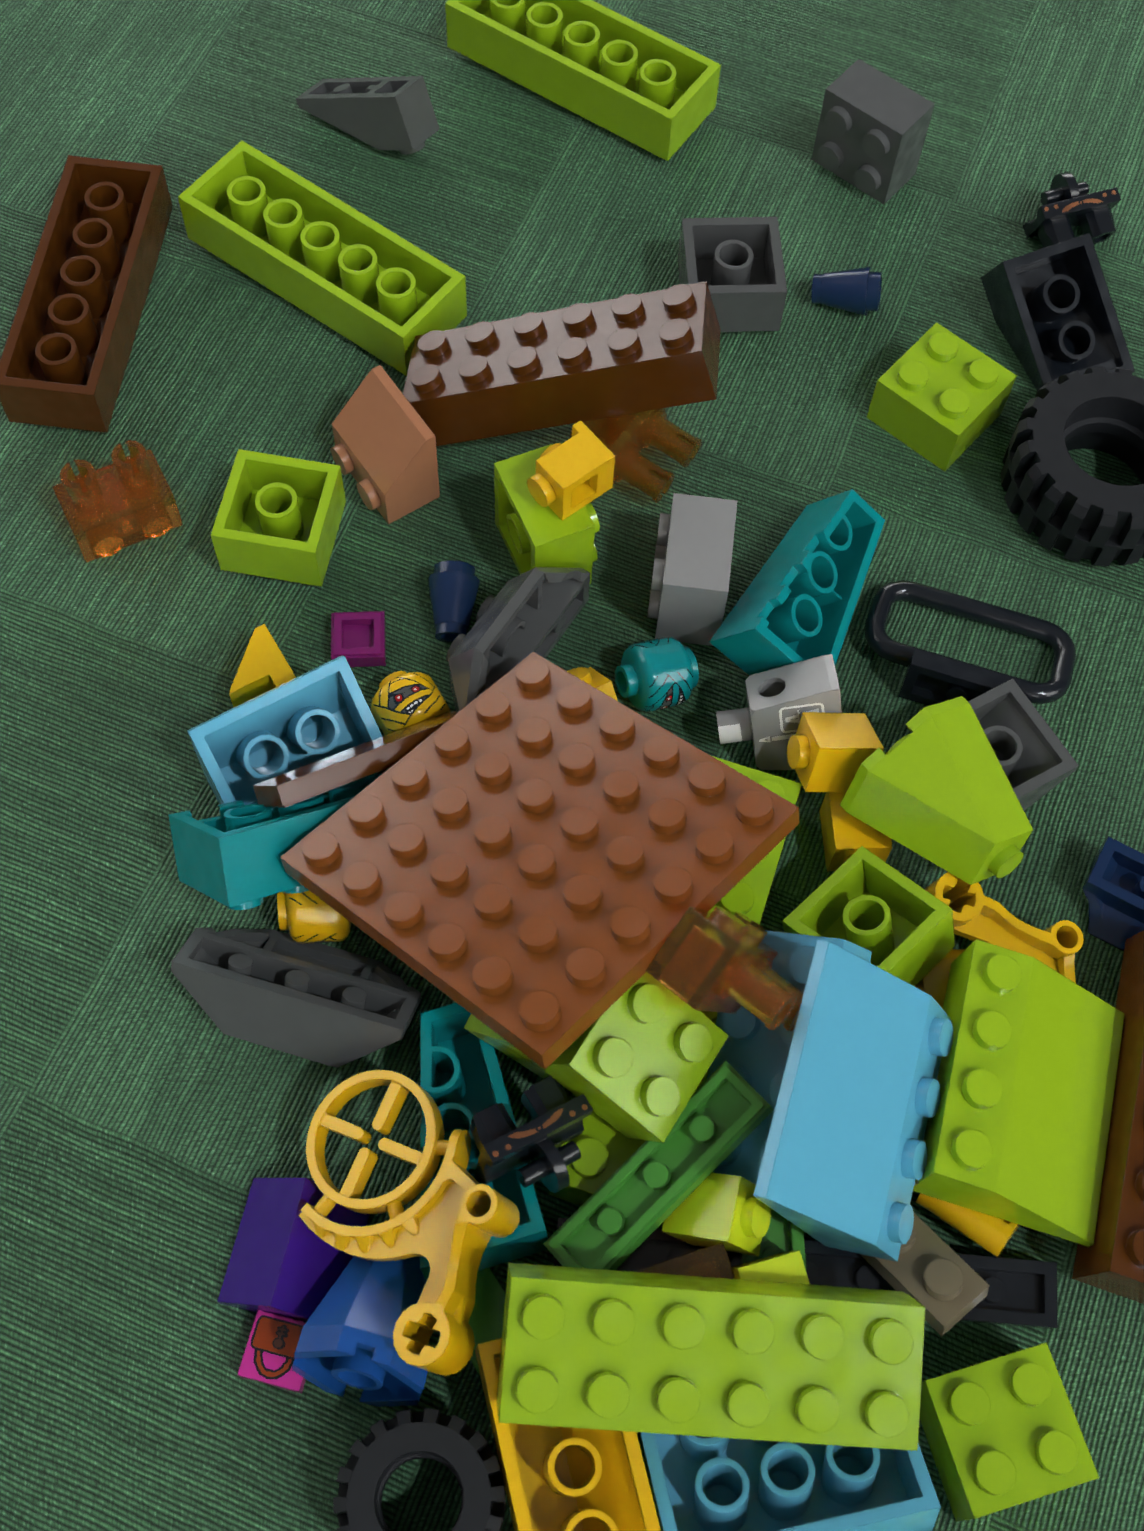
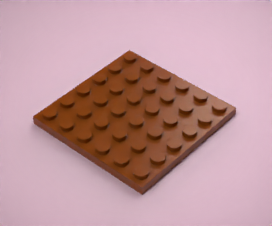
M532 652L284 853L280 859L288 875L546 1070L799 824V807L537 653Z

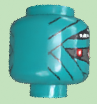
M662 637L629 645L622 655L621 666H617L615 669V683L620 695L624 698L628 697L636 709L645 712L683 704L689 699L692 689L697 686L699 680L698 663L692 650L684 647L683 644L673 637Z

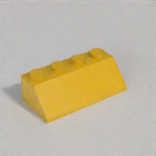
M502 1338L477 1344L475 1354L514 1531H661L637 1432L499 1423L496 1401Z

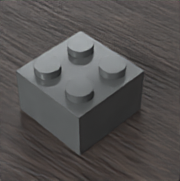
M858 59L825 90L811 160L852 184L863 193L885 204L916 174L935 104Z
M778 217L682 218L677 257L680 284L689 285L707 281L721 332L779 331L787 296V285Z

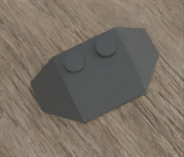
M535 567L507 581L496 597L489 595L484 600L478 610L474 626L467 635L461 633L454 639L446 655V661L449 666L450 687L456 711L462 710L532 652L546 659L587 603L589 598L590 572L583 568Z
M196 927L171 962V972L223 1034L335 1068L401 1040L421 998V993L414 987H408L398 974L379 960L321 943L299 944L291 938L290 934L273 929L234 928L216 932L213 928Z

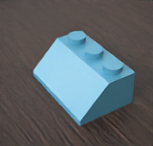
M344 655L187 730L204 775L218 803L225 804L242 800L244 805L258 804L253 785L382 737Z

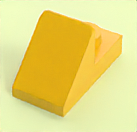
M265 624L254 629L231 685L229 696L233 708L296 678Z

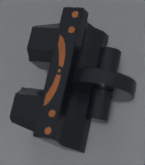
M1060 173L1052 179L1051 190L1041 193L1043 206H1040L1037 210L1035 220L1026 222L1023 225L1026 238L1039 236L1043 248L1075 238L1072 227L1079 225L1083 235L1090 233L1093 244L1101 243L1116 232L1111 209L1121 201L1117 187L1089 194L1087 182L1077 183L1071 173Z
M549 1076L531 1085L522 1095L521 1102L532 1118L528 1123L517 1128L502 1103H496L473 1116L470 1130L480 1152L475 1170L483 1184L486 1185L532 1161L516 1170L518 1180L524 1188L539 1180L553 1193H557L569 1186L570 1179L566 1166L579 1160L581 1153L574 1141L558 1149L557 1147L583 1133L582 1119L591 1115L593 1108L584 1094L571 1100L562 1086L553 1077Z

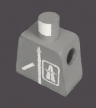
M822 655L750 675L745 680L748 707L717 711L716 718L720 744L752 740L756 767L761 770H795L790 768L788 764L787 745L790 737L796 735L802 712L842 713L840 686L833 655Z

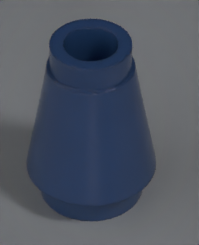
M871 267L814 274L811 301L812 303H821V305L865 316L867 311L878 312L882 289V272H871Z
M453 560L436 563L433 568V574L428 577L435 638L439 641L452 643L459 634L467 635L480 585V580L475 576V567L469 563Z

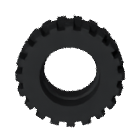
M1094 367L1086 369L1084 375H1080L1077 370L1059 376L1057 382L1054 380L1045 384L1037 391L1035 397L1028 401L1023 409L1002 462L1004 466L1001 471V486L1004 491H1007L1004 499L1012 514L1019 513L1018 524L1028 535L1034 532L1039 537L1038 544L1049 551L1054 547L1064 552L1063 558L1079 562L1083 558L1091 560V565L1110 566L1112 560H1117L1118 565H1128L1139 562L1142 556L1144 558V379L1132 376L1133 370L1118 368L1115 372H1106L1105 367ZM1094 449L1109 453L1126 463L1135 472L1141 484L1121 486L1098 480L1082 470L1072 459L1068 451Z

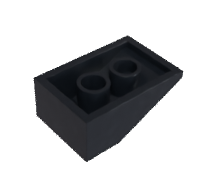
M1090 233L1003 261L981 277L995 323L1037 391L1048 382L1054 380L1057 382L1059 376L1077 370L1080 375H1084L1086 369L1094 367H1105L1106 372H1115L1118 368L1135 372Z

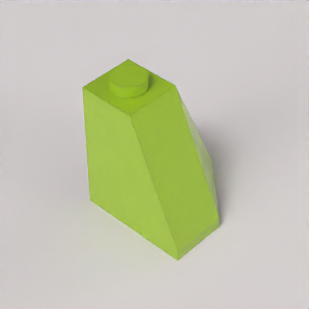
M961 696L924 707L906 723L907 728L912 733L899 739L886 754L878 748L860 764L840 806L848 814L970 885L992 876L1003 878L1011 873L1022 861L1024 854L1020 850L1032 833L1033 828L970 703Z

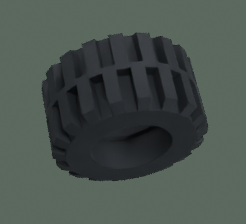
M424 1408V1412H411L410 1409L396 1412V1417L386 1422L381 1419L369 1427L371 1432L362 1441L359 1439L355 1441L349 1450L351 1456L346 1466L340 1467L336 1479L339 1482L338 1496L333 1497V1513L337 1514L339 1523L337 1531H391L385 1522L382 1512L383 1490L388 1479L397 1468L408 1461L419 1458L432 1459L444 1464L452 1471L459 1483L462 1500L458 1519L450 1531L501 1530L506 1508L505 1486L496 1455L493 1454L488 1442L478 1431L473 1430L467 1425L465 1420L455 1415L451 1417L440 1413L437 1409Z

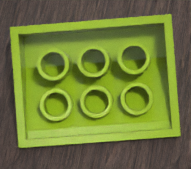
M975 939L951 963L943 1010L949 1015L953 1025V1042L949 1054L941 1058L937 1076L941 1091L940 1103L935 1116L928 1118L924 1142L927 1146L926 1169L922 1178L915 1180L913 1191L1090 1247L1094 1245L1125 1014L1036 958Z

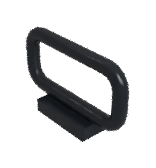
M900 580L889 582L878 589L871 601L865 621V638L870 648L880 657L907 667L898 696L928 706L961 696L970 701L1014 679L1031 703L1046 704L1055 702L1064 696L1071 685L1076 661L1075 645L1069 634L1060 626L1041 618L921 583ZM907 601L1041 640L1054 650V661L1050 679L1045 683H1036L897 642L891 639L885 631L891 607L895 602Z

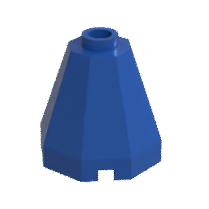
M420 1256L397 1261H373L353 1257L303 1326L294 1354L292 1371L323 1391L341 1397L344 1396L347 1385L363 1389L360 1402L377 1407L417 1406L424 1389L428 1371L409 1365L399 1357L394 1347L393 1332L396 1321L402 1312L411 1305L417 1304L426 1284V1280L420 1270Z

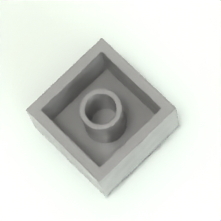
M673 493L671 514L660 513L647 618L657 619L655 639L673 637L683 643L713 646L709 641L722 624L729 592L738 500Z

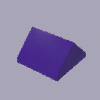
M253 1178L217 1301L219 1304L254 1312L261 1310L302 1322L308 1321L354 1257L320 1239L299 1217V1214L302 1212L300 1209L306 1203L315 1206L324 1195L313 1180L308 1178ZM336 1204L327 1217L341 1225L368 1226L371 1214L357 1213Z

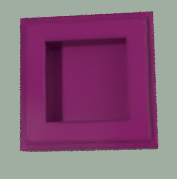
M385 612L331 613V660L344 655L350 667L386 666Z

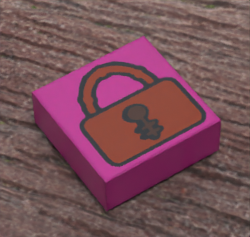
M258 1310L237 1375L241 1378L302 1394L306 1379L292 1371V1365L300 1334L306 1322Z

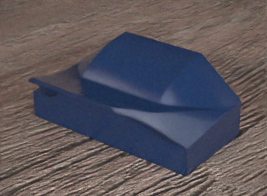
M1108 836L1101 845L1082 887L1089 902L1088 933L1124 952L1126 939L1144 930V854Z

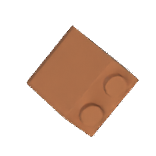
M379 365L370 370L333 421L332 430L335 446L331 447L330 451L335 464L341 466V473L344 475L351 473L357 481L358 493L366 507L371 511L377 508L389 525L439 498L440 489L436 436L383 367Z

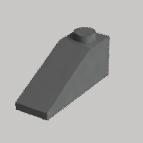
M423 76L327 78L320 80L295 98L299 108L378 150H399L402 155L412 154L423 149L426 145L425 141L440 130Z

